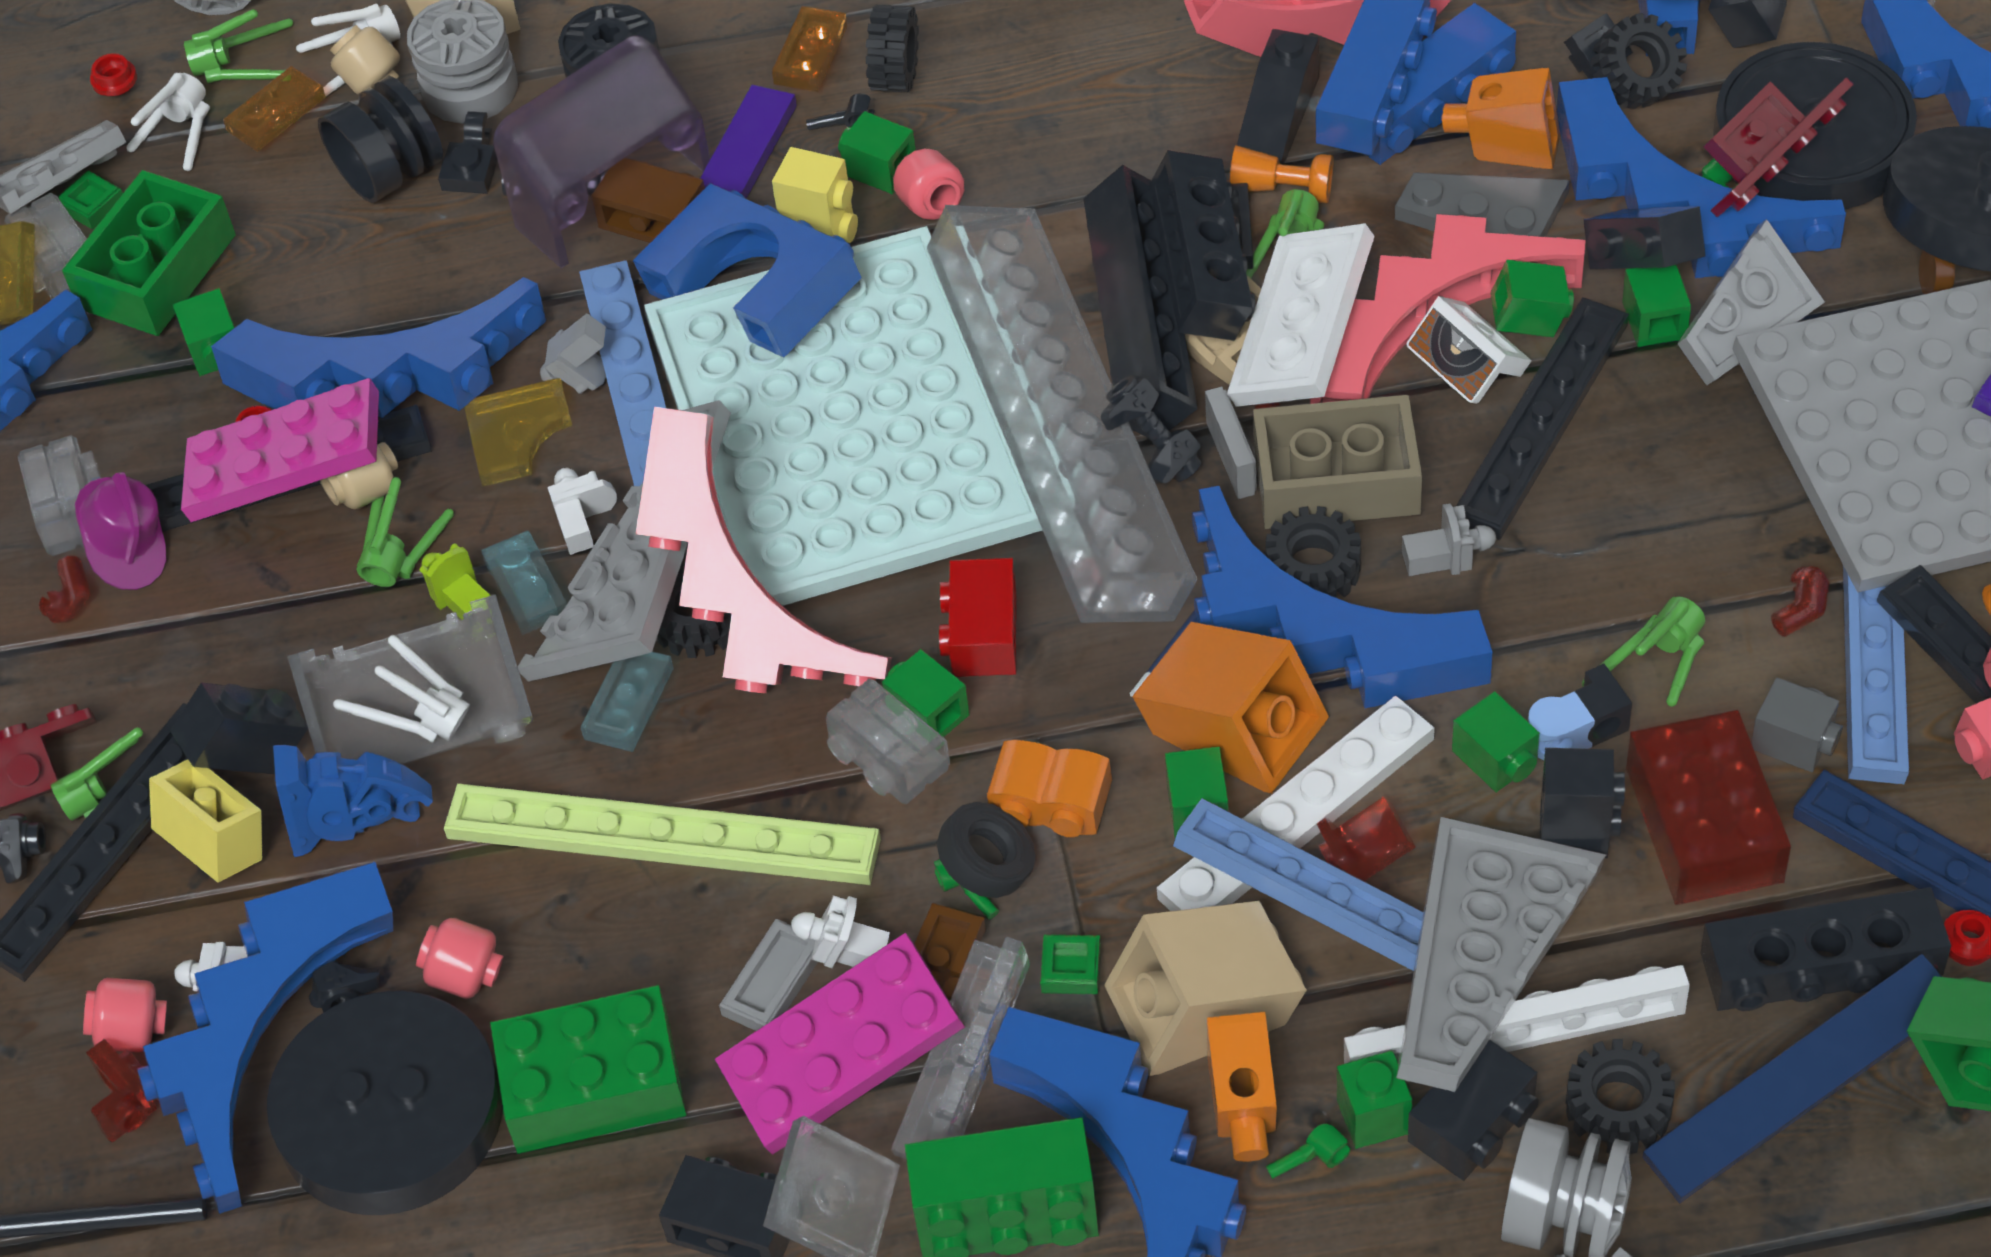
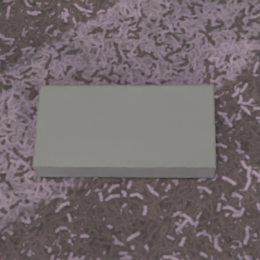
M1218 387L1205 391L1206 423L1238 499L1255 495L1257 490L1256 461L1226 389L1223 390V387Z
M775 919L720 1003L721 1015L757 1031L785 1013L818 963V961L811 960L815 940L810 938L803 940L797 937L792 931V925Z

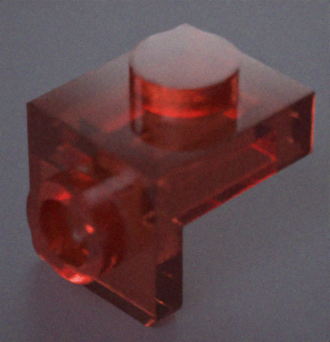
M1382 797L1339 827L1327 817L1316 823L1325 840L1319 845V848L1328 864L1346 871L1363 882L1416 847L1393 804L1385 797Z
M103 1039L88 1050L86 1054L99 1078L112 1093L93 1106L91 1113L104 1136L110 1142H114L125 1133L132 1132L140 1127L147 1116L154 1112L157 1107L153 1100H146L137 1068L142 1067L138 1060L128 1050L119 1055Z

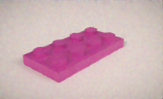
M367 378L352 384L339 386L334 390L304 400H296L289 405L259 415H251L241 421L214 430H206L196 436L187 438L181 510L190 522L376 462L378 389L372 380Z
M904 933L715 1058V1061L762 1144L773 1155L965 1028L914 943Z

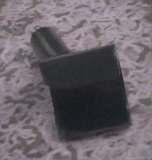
M854 94L850 97L846 110L806 119L807 128L810 131L834 125L852 127L864 111L874 115L875 110L868 109L871 98L866 94Z

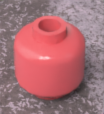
M924 148L916 150L904 157L897 166L893 177L894 190L899 200L922 219L936 220L944 218L955 210L961 202L965 191L964 178L960 170L944 155L933 149Z
M448 918L439 927L430 925L421 945L416 967L423 969V980L428 986L464 999H470L479 992L482 985L494 986L504 956L494 953L496 936L492 931L457 918Z
M104 978L97 985L96 991L87 990L83 1035H92L94 1046L100 1050L144 1052L143 1046L151 1044L153 1034H164L167 1001L156 1000V989L151 981Z

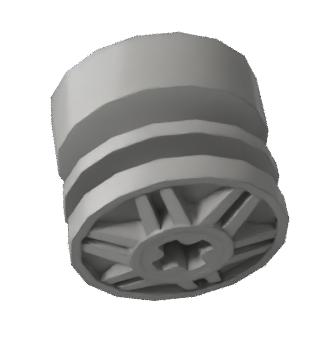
M441 0L427 6L414 17L407 30V46L412 56L413 67L417 71V81L423 102L430 113L444 121L463 124L468 111L487 112V118L500 113L512 102L518 90V76L513 55L509 50V39L506 34L504 19L495 6L484 0Z
M1529 1118L1520 1141L1510 1182L1501 1240L1541 1251L1552 1226L1564 1228L1563 1253L1566 1257L1575 1256L1581 1233L1592 1235L1588 1257H1607L1609 1249L1617 1237L1620 1236L1632 1183L1629 1161L1630 1142L1615 1139L1608 1164L1597 1162L1601 1140L1599 1134H1590L1580 1158L1568 1155L1569 1133L1567 1127Z

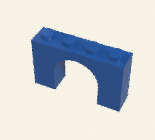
M711 183L633 259L649 294L663 300L705 288L721 271L739 261L753 257L776 258L775 263L766 275L733 309L749 342L783 358L862 278L853 259L854 251L843 238L837 235L828 236L815 230L803 220H792L781 215L775 208L769 205H758L747 200L738 191L732 190L729 192Z

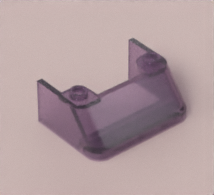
M632 36L619 43L505 117L494 133L493 143L515 228L560 268L569 264L561 231L569 225L576 223L584 215L588 203L587 182L657 136L660 143L668 150L679 151L703 172L710 161L703 119L700 112L658 49L645 38Z

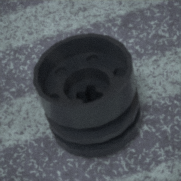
M609 3L598 5L576 14L563 27L558 39L560 56L567 79L573 111L582 122L601 130H625L635 128L651 120L664 107L668 89L655 25L644 11L624 4Z
M390 75L375 83L374 89L368 88L359 93L360 107L347 101L318 119V130L321 140L334 165L350 187L360 197L370 203L379 201L402 186L403 177L401 171L413 178L423 173L424 167H432L443 160V148L440 137L428 114L412 92L402 82Z

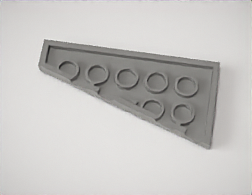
M720 400L681 410L714 417L712 433L713 466L731 412ZM643 483L640 486H631L623 499L628 509L618 525L607 524L569 584L568 589L573 596L565 609L558 616L550 615L540 630L546 639L535 656L525 654L516 668L528 682L652 653L688 542L681 541L680 551L648 547L650 536L636 534Z
M1440 818L1436 832L1396 1078L1453 1092L1456 1091L1601 871L1605 854L1449 818Z

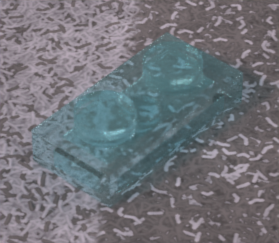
M529 530L481 550L484 562L522 635L543 627L550 615L558 616L565 609L567 602Z
M652 652L613 662L580 727L584 740L633 752L674 669L671 656Z

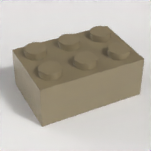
M1409 395L1253 409L1254 452L1265 529H1271L1275 521L1282 524V515L1291 511L1295 518L1299 517V508L1308 506L1309 514H1316L1317 506L1326 507L1327 517H1331L1334 510L1343 514V522L1349 519L1357 521L1421 515L1422 472Z

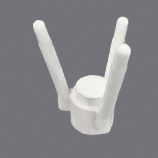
M376 3L363 9L314 17L311 20L314 26L355 22H353L351 27L297 45L296 50L299 53H304L336 43L355 25L361 30L368 26L376 28L391 45V42L400 39V30L391 9L387 5L379 7ZM338 75L316 93V98L318 100L324 99L344 85L345 82Z
M174 73L168 84L131 119L133 126H138L145 119L147 121L128 143L127 151L134 152L164 116L174 122H182L192 117L193 120L183 163L185 171L192 170L203 119L210 110V106L202 101L206 95L203 84L192 75Z
M391 635L388 638V643L438 691L430 687L427 692H424L381 665L375 668V674L418 701L419 704L414 715L421 718L422 721H414L342 699H336L333 702L334 708L416 733L432 743L438 735L449 741L461 725L470 708V704L461 699L464 692L448 684L395 635Z

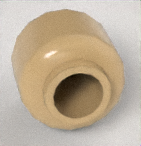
M355 25L330 49L335 55L331 61L332 69L358 95L368 88L374 89L375 83L389 75L396 79L399 77L393 69L400 61V54L374 27L368 26L361 30Z
M381 442L377 445L376 462L322 479L320 482L326 494L335 505L343 503L346 507L356 510L388 493L393 478L392 471L398 468V464L389 446L385 442Z

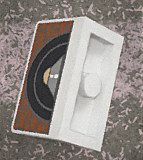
M1441 296L1437 297L1407 341V347L1463 398L1475 404L1480 402L1499 373L1521 377L1532 361L1500 332L1496 331L1492 325L1468 304Z

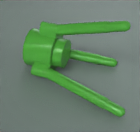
M252 9L208 31L193 34V39L184 41L186 57L193 75L196 77L205 74L207 83L220 80L287 79L290 75L287 70L223 69V65L230 63L228 48L293 26V20L290 18L223 38L222 35L258 17L257 10Z
M1297 189L1283 194L1277 214L1271 216L1268 228L1253 253V269H1247L1246 272L1250 279L1278 233L1280 236H1286L1287 234L1322 230L1324 228V223L1316 218L1319 202L1315 196L1307 191Z
M398 477L392 478L384 503V496L372 502L363 551L356 569L361 578L381 587L393 586L398 576L410 579L415 564L454 516L452 509H446L408 556H406L403 551L405 545L402 540L388 534L401 486V479Z
M1680 596L1672 597L1658 615H1652L1641 630L1601 664L1604 663L1609 671H1611L1632 652L1635 651L1637 655L1641 656L1654 645L1669 653L1682 650L1683 655L1666 701L1668 706L1673 707L1677 704L1681 691L1684 688L1695 655L1704 645V640L1698 635L1705 624L1704 613L1693 601Z
M134 728L82 768L51 784V789L58 803L71 821L83 815L87 818L99 804L100 800L104 798L107 791L97 773L139 741V738L143 735L141 728Z

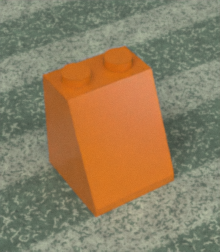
M1190 622L1132 696L1153 735L1184 751L1220 747L1224 772L1263 792L1271 794L1329 718L1291 640Z

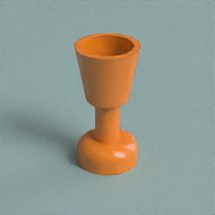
M1235 145L1231 161L1230 182L1231 184L1247 183L1248 192L1275 190L1277 184L1306 186L1309 193L1315 196L1319 203H1328L1332 187L1334 157L1327 154L1317 155L1314 157L1311 167L1279 164V158L1276 156Z

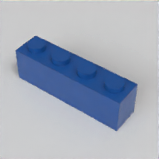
M1430 0L1363 1L1316 107L1317 144L1372 156L1380 137H1388L1394 115L1392 108L1395 103L1401 104L1403 102L1408 86L1407 73L1409 69H1417L1422 54L1423 36L1430 37L1435 26L1437 10L1430 7Z
M1473 3L1432 33L1430 37L1425 38L1422 41V54L1417 69H1409L1407 73L1408 86L1404 100L1401 104L1395 103L1392 108L1394 115L1390 133L1387 138L1380 137L1373 155L1367 156L1381 165L1395 153L1403 152L1414 139L1429 128H1434L1442 122L1444 104H1463L1468 102L1473 79L1482 75L1509 72L1516 60V31L1476 3Z

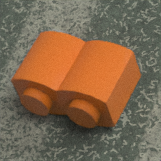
M1004 741L988 789V804H994L1003 811L1013 815L1024 827L1044 825L1064 837L1097 834L1112 783L1110 759L1086 750H1055L1049 746L1031 741Z

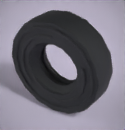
M973 802L960 806L944 822L937 840L939 859L948 874L963 888L979 896L999 898L1010 895L1029 877L1033 870L1036 855L1031 837L1025 827L1013 815L1003 811L994 804ZM979 835L990 840L1002 854L1003 863L996 865L983 860L970 845V836Z

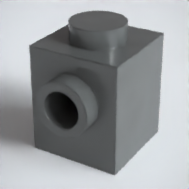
M1776 677L1755 718L1751 749L1813 773L1822 754L1832 756L1843 730V725L1835 723L1839 700L1828 697L1817 689L1804 688Z

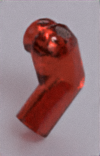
M74 555L63 557L56 565L62 584L60 591H48L47 595L50 600L41 597L39 602L41 614L48 617L53 623L60 624L71 621L91 595L82 561Z
M1803 566L1793 572L1790 581L1796 583V586L1793 587L1795 601L1771 615L1773 627L1782 637H1787L1814 622L1826 612L1829 581L1825 573L1818 567Z

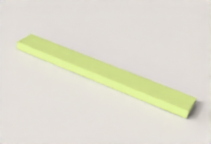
M457 784L444 826L447 839L864 885H871L881 841L880 831L877 828Z

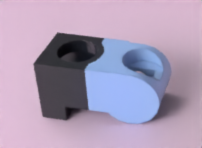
M1604 663L1585 672L1584 687L1561 698L1549 696L1539 699L1532 705L1529 710L1528 722L1540 732L1538 758L1544 760L1545 748L1589 749L1629 731L1632 702Z

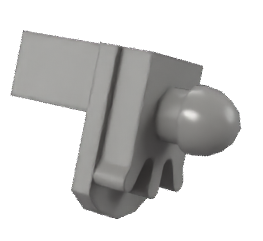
M586 313L565 331L559 330L548 341L546 361L540 370L541 379L548 384H556L563 380L579 394H582L588 388L593 391L600 387L605 381L606 374L602 359L596 352L604 347L606 326Z
M1450 503L1443 504L1441 529L1402 536V554L1408 575L1413 576L1447 569L1451 570L1452 575L1460 574L1461 571L1472 570L1473 550L1479 549V551L1490 549L1496 541V534L1492 528L1485 525L1475 526V529L1469 530L1470 525L1469 520L1465 519L1464 505L1452 507Z

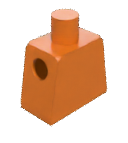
M1538 68L1476 77L1472 81L1467 104H1444L1442 113L1444 133H1469L1474 157L1481 161L1553 169L1560 138V129L1550 69Z
M1265 1012L1208 1017L1207 1057L1217 1135L1222 1138L1231 1137L1235 1160L1251 1162L1264 1159L1269 1155L1266 1133L1276 1131L1277 1111Z

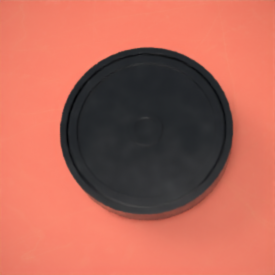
M1797 42L1772 47L1746 59L1726 78L1718 94L1713 137L1770 81L1806 116L1830 91L1847 77L1853 83L1841 96L1847 105L1826 125L1818 119L1812 125L1818 134L1797 154L1789 148L1783 154L1789 163L1769 182L1760 177L1754 185L1760 190L1757 194L1759 196L1799 201L1842 200L1844 209L1857 207L1872 201L1884 193L1892 158L1896 150L1915 134L1917 122L1916 107L1906 84L1891 68L1878 59L1850 47L1824 42Z
M1953 126L1933 129L1913 136L1900 145L1892 158L1883 194V207L1888 220L1905 239L1923 251L1956 265L1991 272V128Z
M386 991L359 996L338 1004L316 1017L294 1037L283 1052L274 1069L267 1096V1116L272 1137L296 1182L306 1192L324 1204L338 1210L362 1215H388L410 1211L427 1205L454 1190L477 1169L486 1157L498 1133L503 1110L498 1071L489 1046L478 1027L463 1012L451 1004L429 995L407 991Z

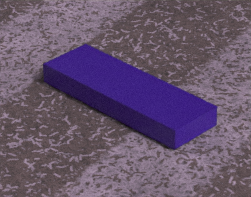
M751 85L700 177L704 181L705 188L711 183L729 192L732 190L738 191L747 199L797 106L795 94Z

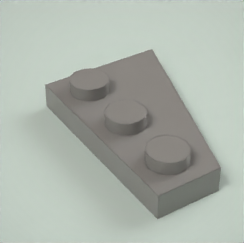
M106 120L1 174L0 208L11 214L53 187L72 179L76 173L90 164L97 165L114 157L117 154L116 148L126 143L118 125Z
M1766 219L1756 227L1677 344L1704 383L1708 385L1739 364L1732 349L1737 335L1796 323L1825 303V301Z

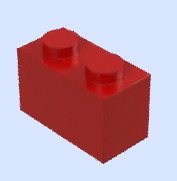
M1013 558L950 560L949 581L940 582L941 613H949V624L939 625L940 655L950 656L952 674L955 677L1016 675L1017 589Z

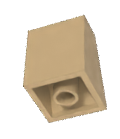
M1260 901L1143 915L1104 984L1130 1039L1140 1043L1141 1062L1144 1067L1148 1068V1076L1162 1074L1207 1056L1208 1017L1265 1012L1267 1030L1269 1032L1286 1025L1307 991L1301 974L1291 962L1279 939L1276 927L1270 922Z

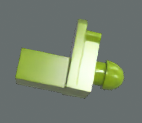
M454 543L451 545L450 550L444 554L431 552L423 557L422 566L419 571L424 576L430 597L435 601L436 606L440 610L448 606L471 629L496 612L492 596L477 583L468 551L464 547H459Z

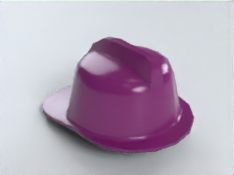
M124 472L115 473L112 477H102L90 481L79 491L74 505L86 557L92 570L105 583L118 589L138 590L149 586L161 575L166 562V544L158 517V504L155 496L146 485L138 480L126 477Z

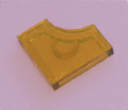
M18 221L0 226V325L15 323L33 313L35 224Z
M560 378L477 397L464 407L482 486L532 475L533 457L540 444L554 432L572 426Z

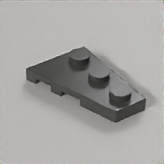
M1413 173L1395 205V220L1434 231L1436 214L1486 218V233L1546 237L1569 194L1570 180Z

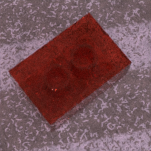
M1739 710L1630 732L1626 770L1675 905L1785 882L1791 844Z

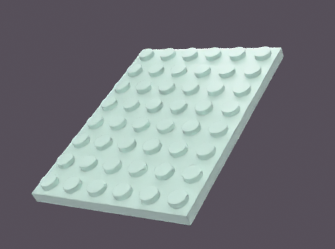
M927 226L853 246V259L862 278L784 358L749 342L733 309L769 270L644 305L647 320L677 409L681 411L720 400L731 412L713 466L718 502L738 552L753 575L782 606L1046 530L1044 513Z

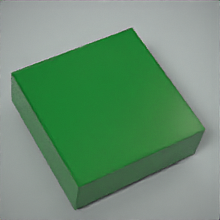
M88 170L59 195L55 201L59 211L93 230L121 197L123 192L119 187Z
M1044 935L1040 981L1041 993L1098 994L1100 936Z

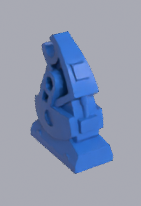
M273 746L276 788L294 857L303 856L311 852L320 839L329 841L352 840L356 833L364 832V828L382 824L392 817L407 822H416L420 817L418 802L423 803L427 807L433 802L431 785L406 766L389 758L364 752L358 760L342 758L339 752L316 753L312 759L307 761L296 746Z

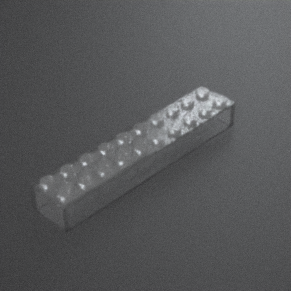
M945 205L927 245V251L1080 622H1174L1198 579L1129 422L1108 431L1101 421L1102 411L1110 404L1106 399V395L1113 386L1035 209Z

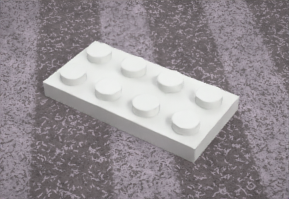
M1366 223L1287 234L1286 236L1278 237L1227 392L1236 407L1325 396L1374 239V235Z

